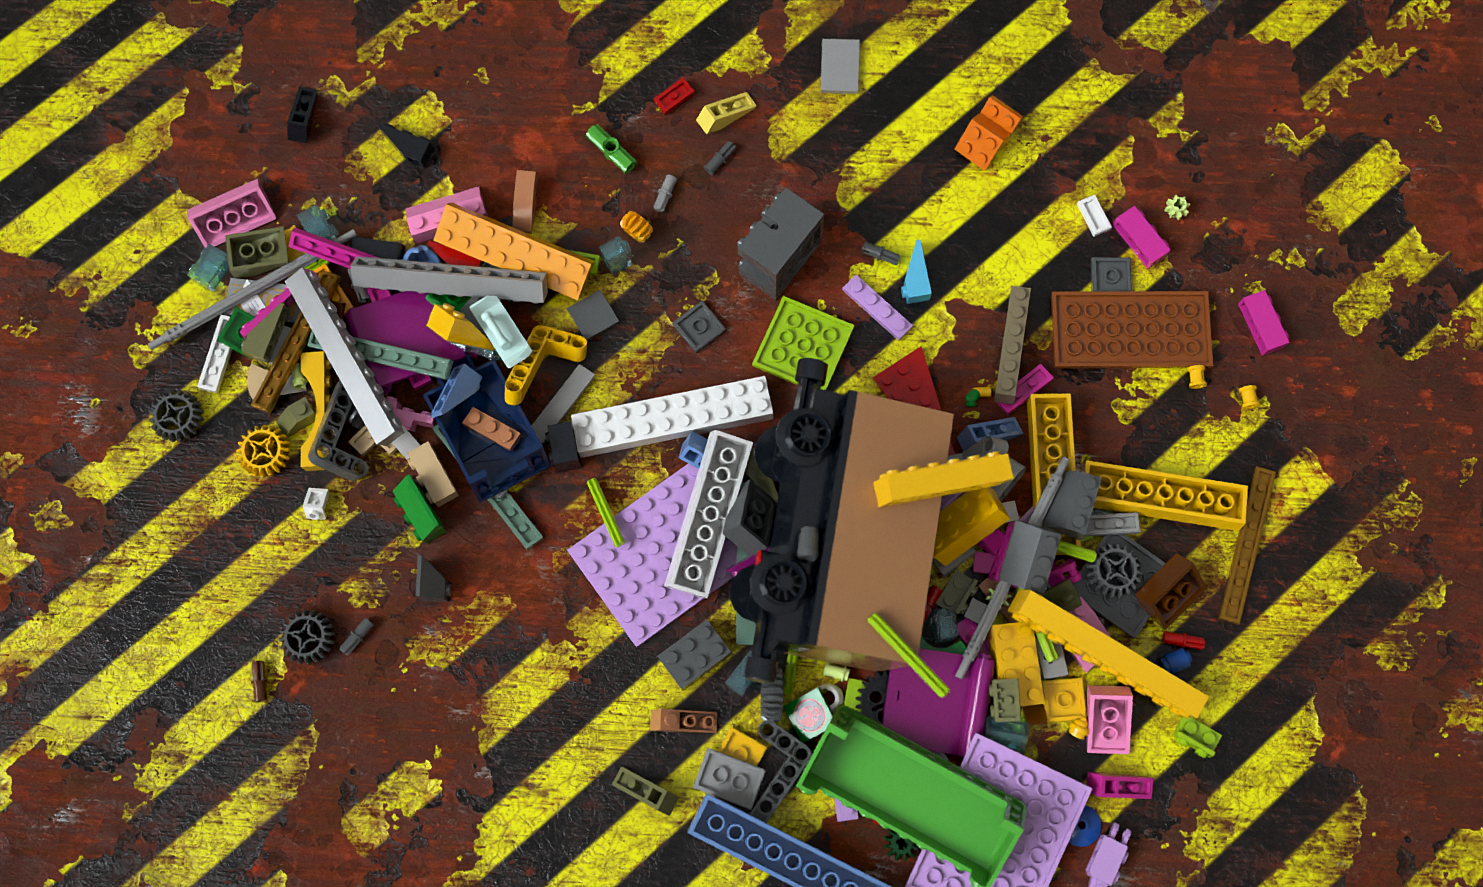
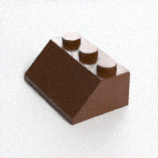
M1176 553L1134 596L1141 608L1166 630L1207 587L1194 563Z

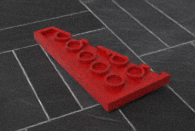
M922 346L873 377L874 382L887 399L941 411ZM951 440L948 456L955 455Z

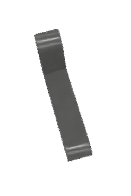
M339 380L334 388L308 457L314 465L350 481H357L368 473L367 463L335 448L353 403L342 382ZM338 399L343 402L344 406L338 403ZM331 416L336 418L337 423L332 421ZM324 433L330 436V440L325 438ZM317 450L323 453V458L317 454ZM335 459H339L342 465L339 466ZM354 467L358 468L359 474L354 471Z
M763 721L758 726L759 736L788 756L749 812L750 815L767 823L810 760L811 751L805 744L774 722ZM764 724L772 726L773 732L770 736H765L762 733ZM782 736H786L790 740L787 748H782L779 745V739ZM799 748H803L807 752L804 760H799L796 757V751ZM788 765L793 766L795 769V774L792 777H786L784 774V769ZM775 783H781L783 786V791L779 795H775L772 792V786ZM764 800L771 802V809L768 812H763L760 809V804Z

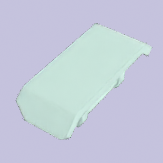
M485 296L469 307L507 368L513 367L531 354L532 349L497 296Z

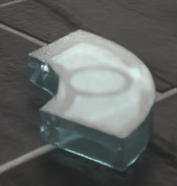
M449 342L464 351L479 354L490 360L502 359L496 349L489 350Z

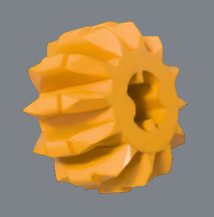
M629 211L625 214L620 222L621 228L638 242L644 243L653 232L649 222L634 211Z

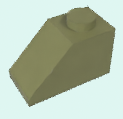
M304 397L289 405L276 422L282 433L289 437L315 422L316 409L312 402Z

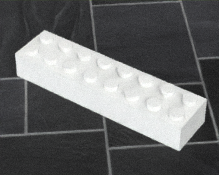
M718 430L710 432L664 587L700 598H708L726 537L722 534L725 519L737 499L753 442Z

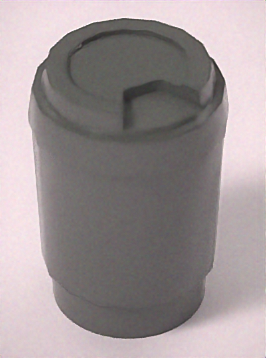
M809 526L801 528L797 551L799 559L812 562L818 558L819 535L817 528Z

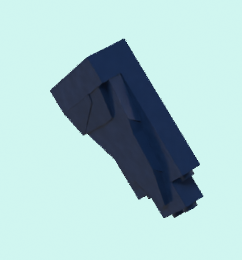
M466 351L464 352L466 358L453 362L451 372L454 367L466 364L482 376L479 383L480 388L475 394L445 414L435 417L478 502L481 503L551 467L542 444L520 405H509L505 402L506 380L495 360L485 362L476 368ZM437 378L440 386L423 394L431 412L448 380ZM472 407L522 434V438L512 452L462 424Z

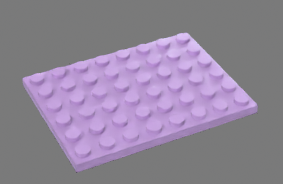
M689 463L614 516L625 540L624 545L615 547L604 523L567 550L637 648L705 599L664 587L699 471L698 468ZM727 537L724 540L709 595L734 578L732 572H726V569L737 563V546Z
M975 732L960 764V768L1017 798L1027 806L1024 831L991 887H1048L1092 788ZM921 849L905 887H972L969 880V872L961 871L951 862L939 859L935 853Z

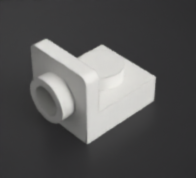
M308 488L303 504L306 518L312 520L326 519L325 507L329 497L328 489Z

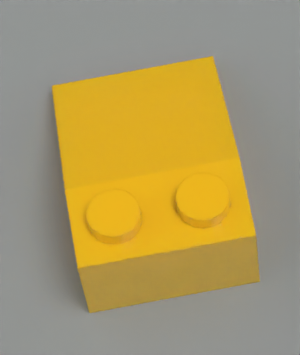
M443 303V306L434 304L426 326L443 339L495 350L493 344L465 318V314L455 311V307L450 304Z

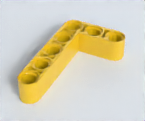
M543 325L534 327L526 341L532 349L531 354L514 365L505 382V402L509 405H518L522 402L546 353L580 362L586 358L587 340L582 336Z

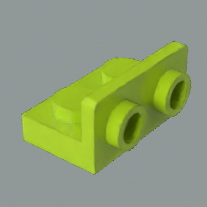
M1181 717L1172 734L1177 739L1176 742L1178 744L1194 748L1195 753L1203 758L1214 757V750L1222 737L1221 734L1192 717L1188 719Z

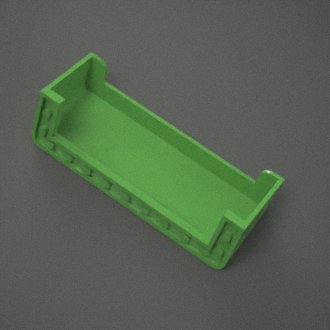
M842 704L835 711L796 785L806 795L816 794L818 789H820L826 796L838 799L848 808H854L865 818H872L883 828H890L897 832L901 838L909 839L915 842L919 848L935 853L939 859L951 862L957 869L969 872V880L972 887H991L1025 827L1027 806L1022 801Z

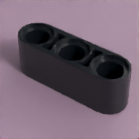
M353 237L350 243V247L383 259L403 260L406 246L400 243Z

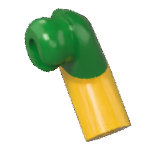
M991 387L972 388L965 396L966 405L974 407L979 397H991Z

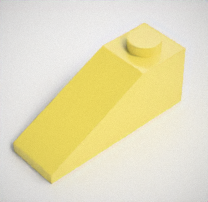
M744 92L705 105L697 118V122L705 133L709 134L721 130L754 110L757 105L748 93Z

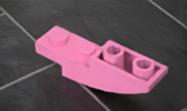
M385 397L391 403L393 413L400 419L406 430L415 432L417 425L431 428L437 425L435 417H431L430 412L421 411V414L415 413L413 409L402 408V405L396 398Z

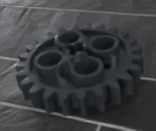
M886 670L883 671L882 676L875 672V679L868 676L869 684L863 681L861 684L865 689L857 690L862 696L855 698V700L860 701V704L855 706V708L861 709V714L881 725L882 722L878 719V713L884 711V707L876 711H872V708L883 704L886 700L889 675ZM872 692L879 693L881 697L880 702L873 703L870 700V694Z

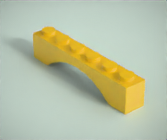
M324 351L301 354V373L310 383L316 400V417L313 429L301 447V467L305 471L325 470L311 463L308 457L331 398L329 388L332 387V378L329 376V369L332 368V365ZM324 433L325 438L330 440V436ZM317 450V454L323 458V453Z

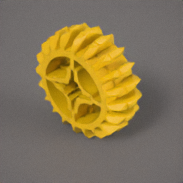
M262 425L261 429L255 426L254 432L249 429L248 436L242 435L244 441L238 442L241 448L236 450L238 454H241L237 457L238 461L242 462L240 466L246 468L245 471L249 474L252 473L255 477H258L259 474L262 478H265L267 474L273 476L274 470L280 473L279 467H286V464L283 463L284 460H290V457L286 455L291 453V449L287 448L291 445L289 441H286L287 436L282 434L280 429H275L272 425L269 428L267 425ZM265 438L264 441L257 442L259 439ZM277 443V445H278V450H277V454H276V456H275V454H274V449H275V447H276L275 444ZM252 447H253V448H254V453H253V455L250 457L251 449H252ZM259 447L265 449L270 455L262 453ZM266 460H272L265 465H259L260 463L263 464Z

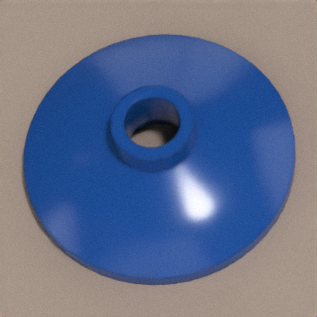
M1084 806L1068 843L1074 846H1088L1095 842L1100 835V818L1090 806ZM1080 821L1085 823L1084 829L1078 827Z

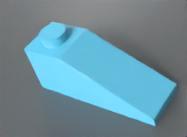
M916 240L904 285L901 287L902 297L906 298L907 304L930 300L932 294L920 240Z

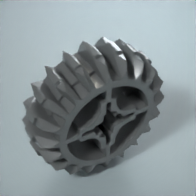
M170 390L169 395L163 393V399L156 398L158 401L157 405L152 404L155 410L149 412L153 416L149 419L150 423L153 424L151 428L156 431V435L162 436V439L166 441L176 442L178 440L183 442L184 437L190 439V433L197 434L195 431L196 427L202 428L199 424V421H204V418L200 416L204 413V410L200 408L202 404L197 401L194 395L191 396L189 392L184 393L182 390H178L176 393L174 390ZM187 403L188 405L176 407L174 404ZM177 425L179 429L168 430L166 427Z
M1108 543L1106 548L1103 545L1100 546L1099 551L1095 550L1097 553L1095 561L1086 567L1092 570V572L1087 574V577L1094 578L1090 581V584L1097 583L1098 586L1095 590L1098 591L1102 588L1103 596L1109 591L1110 598H1113L1115 593L1118 598H1121L1123 593L1129 595L1130 589L1136 590L1135 584L1141 583L1138 577L1142 576L1143 572L1137 569L1141 568L1142 564H1136V561L1140 558L1139 556L1132 557L1134 550L1126 552V545L1122 549H1120L1119 543H1116L1114 548L1111 543ZM1116 555L1121 557V559L1115 562L1107 559L1105 556ZM1100 562L1105 569V576L1103 578L1099 571ZM1126 563L1128 564L1130 569L1129 578L1127 577V574L1124 571V566ZM1120 564V566L1117 568L1118 573H1115L1109 577V575L1112 573V568ZM1111 579H1116L1125 585L1113 586L1108 584Z
M303 610L302 614L295 612L296 618L289 616L290 623L284 622L283 625L286 629L280 630L284 637L279 638V641L285 642L280 648L286 650L284 655L287 657L291 656L290 660L293 662L297 660L298 664H303L305 661L307 665H310L313 660L317 663L319 662L318 656L325 658L324 651H331L328 644H334L330 637H334L335 633L329 631L334 627L328 624L329 618H323L324 614H317L315 610H312L310 613L308 610ZM307 622L301 630L295 631L299 625ZM315 622L321 629V637L315 633ZM305 634H306V635H310L311 637H313V638H315V639L309 638V640H307V639H304L303 637H300V635H302V636H305ZM293 637L299 641V652L294 647ZM319 643L313 651L307 653L313 644Z
M781 667L777 668L775 683H761V719L763 721L774 722L780 721L782 718L783 670Z

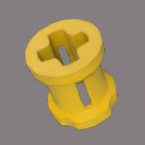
M1194 365L1187 368V372L1190 373L1191 382L1189 388L1197 389L1207 386V382L1204 379V370H1206L1204 365Z
M1256 385L1239 388V393L1242 394L1243 399L1242 409L1260 406L1256 396Z

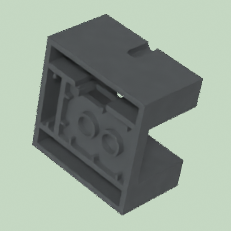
M787 188L782 193L779 191L775 195L774 203L763 210L761 214L763 218L758 222L755 221L749 229L750 233L746 237L743 236L737 244L738 255L743 258L738 265L739 275L775 301L822 243L824 214Z

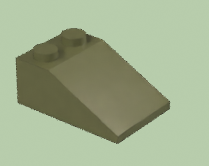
M284 226L225 235L229 271L234 278L256 276L289 264Z

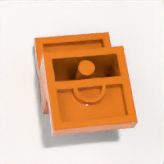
M992 95L987 100L982 111L970 121L954 150L983 170H986L996 154L1006 146L1023 116Z

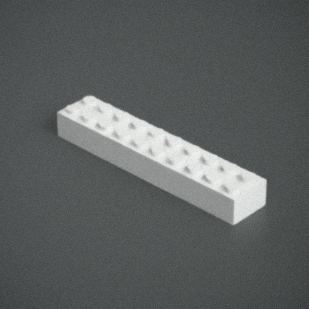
M762 376L573 414L571 418L578 454L580 458L687 437L691 431L702 434L714 430L772 420L773 410L766 378Z

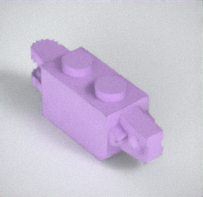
M1114 822L1108 836L1100 835L1086 867V873L1090 877L1088 887H1107L1117 882L1120 875L1118 869L1121 863L1124 864L1128 857V852H1126L1128 846L1126 844L1131 835V830L1126 829L1122 834L1120 842H1118L1114 838L1119 830V824Z

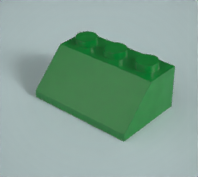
M410 475L405 476L393 490L396 496L393 499L399 508L402 507L405 514L403 516L409 525L413 524L415 528L413 533L417 540H422L425 544H428L447 531L418 482Z

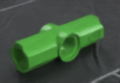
M598 124L593 125L588 130L586 137L604 153L606 159L611 160L625 174L630 173L634 169L637 161L619 145L617 139L611 137ZM610 147H615V150L608 151L607 149Z

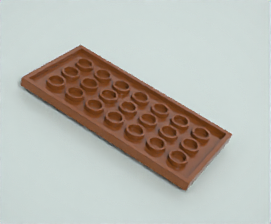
M1070 291L1051 293L1054 368H1188L1194 365H1204L1205 368L1213 367L1208 291Z

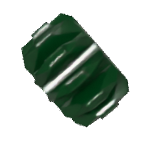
M889 829L888 833L892 837L884 836L883 838L885 841H890V844L883 846L884 849H892L887 855L890 857L896 853L895 861L899 860L900 854L903 861H907L906 853L913 858L915 855L910 850H918L919 847L912 845L913 841L903 839L906 847H902L901 850L898 849L899 845L896 844V840H900V836L897 832L894 833L893 830Z

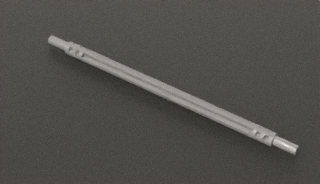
M352 229L340 237H334L330 240L343 244L356 237L357 234ZM307 253L289 262V264L276 269L165 331L164 335L148 343V346L153 350L168 341L172 342L320 258Z
M1062 457L1055 473L1051 475L1028 523L1041 525L1063 481L1062 476L1070 459ZM1002 580L999 581L962 656L964 659L955 675L957 678L963 680L971 661L974 662L1011 584Z

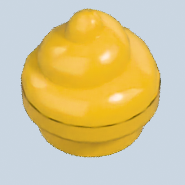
M1086 717L1076 719L1070 723L1069 733L1082 740L1085 736H1088L1089 728Z

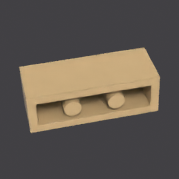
M429 442L407 453L410 457L407 461L412 470H417L419 476L416 478L421 487H426L428 491L426 497L431 504L435 503L440 507L459 496L438 455Z

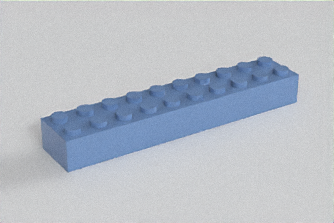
M708 793L705 794L687 830L689 834L793 887H892Z

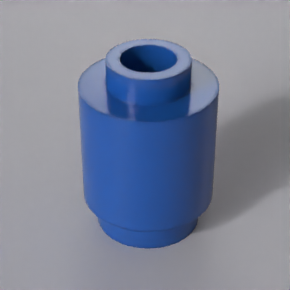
M1182 648L1163 655V658L1159 659L1161 668L1172 675L1191 666L1190 662H1192L1190 653Z

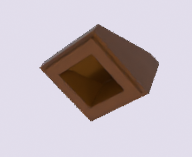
M1043 704L1022 706L1025 726L1048 723Z

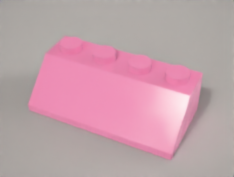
M258 179L187 210V218L206 250L226 242L225 235L248 232L277 219Z
M472 188L406 208L407 222L411 236L416 244L434 239L443 211L448 203L453 202L488 217L480 188Z

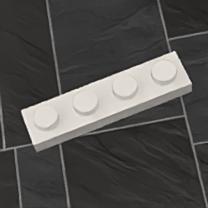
M220 315L197 385L199 389L214 393L219 392L232 349L216 340L230 316Z

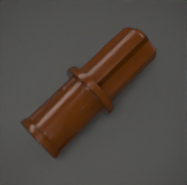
M264 661L252 662L253 681H251V684H253L254 702L267 701L266 682L268 680H265Z

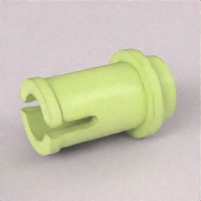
M296 363L291 373L293 379L291 384L295 389H303L306 387L307 379L301 373V364Z
M827 662L823 675L841 679V682L843 680L848 681L850 669L847 666L840 667Z

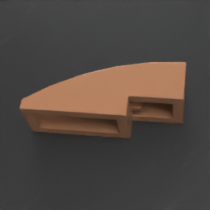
M517 170L513 204V228L532 234L538 176L535 171Z

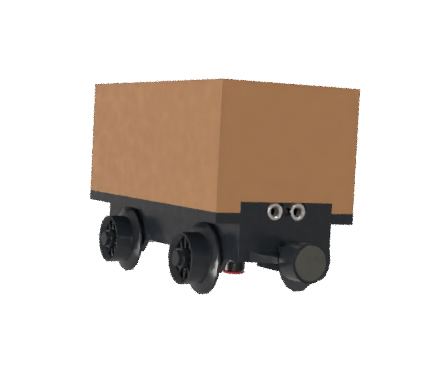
M814 358L798 360L795 376L798 387L793 411L788 412L779 421L778 426L766 430L758 438L754 447V459L759 470L766 477L780 483L776 517L773 520L770 534L772 540L769 551L759 550L756 555L755 565L741 569L734 576L730 585V601L734 610L742 618L754 622L756 625L752 656L747 657L744 678L761 683H775L778 662L775 661L776 652L875 672L910 667L868 622V618L873 613H878L917 655L919 654L942 496L879 507L873 482L880 479V475L886 474L887 471L899 469L901 472L913 466H920L922 468L926 467L927 464L940 462V464L947 463L954 414L853 390L840 394L820 389L826 382L828 364ZM807 526L817 528L819 535L818 558L812 562L799 559L797 553L801 528Z

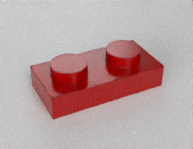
M681 78L653 100L663 114L667 115L693 96L695 91L684 78Z

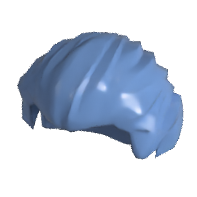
M425 245L408 249L403 257V260L442 264L437 254Z

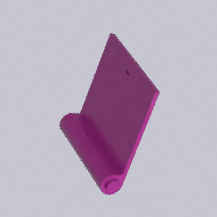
M401 292L357 308H350L344 315L352 337L446 358L454 362L466 358L460 343L446 341L426 326L434 307L426 300L428 293ZM364 360L367 367L373 371L376 383L382 387L383 395L391 391V384L420 374Z
M919 648L918 656L950 688V691L945 697H939L911 666L891 669L882 725L929 751L964 757L975 732L982 736L985 733L990 700L989 684H992L996 660H992V655L980 654L979 657L975 658L974 662L971 661L962 680L955 676L964 659L962 654Z

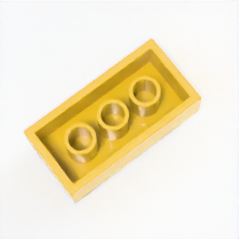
M991 487L967 491L939 512L933 557L943 565L947 566L1010 520L997 494Z
M1016 622L992 625L987 636L990 655H992V660H996L993 678H1018L1020 707L1045 704L1035 634L1029 628L1030 624Z

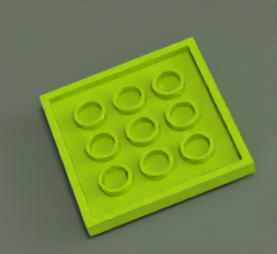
M783 296L752 366L798 385V382L795 381L798 360L802 358L822 360L828 364L825 385L821 386L820 389L827 390L855 325Z

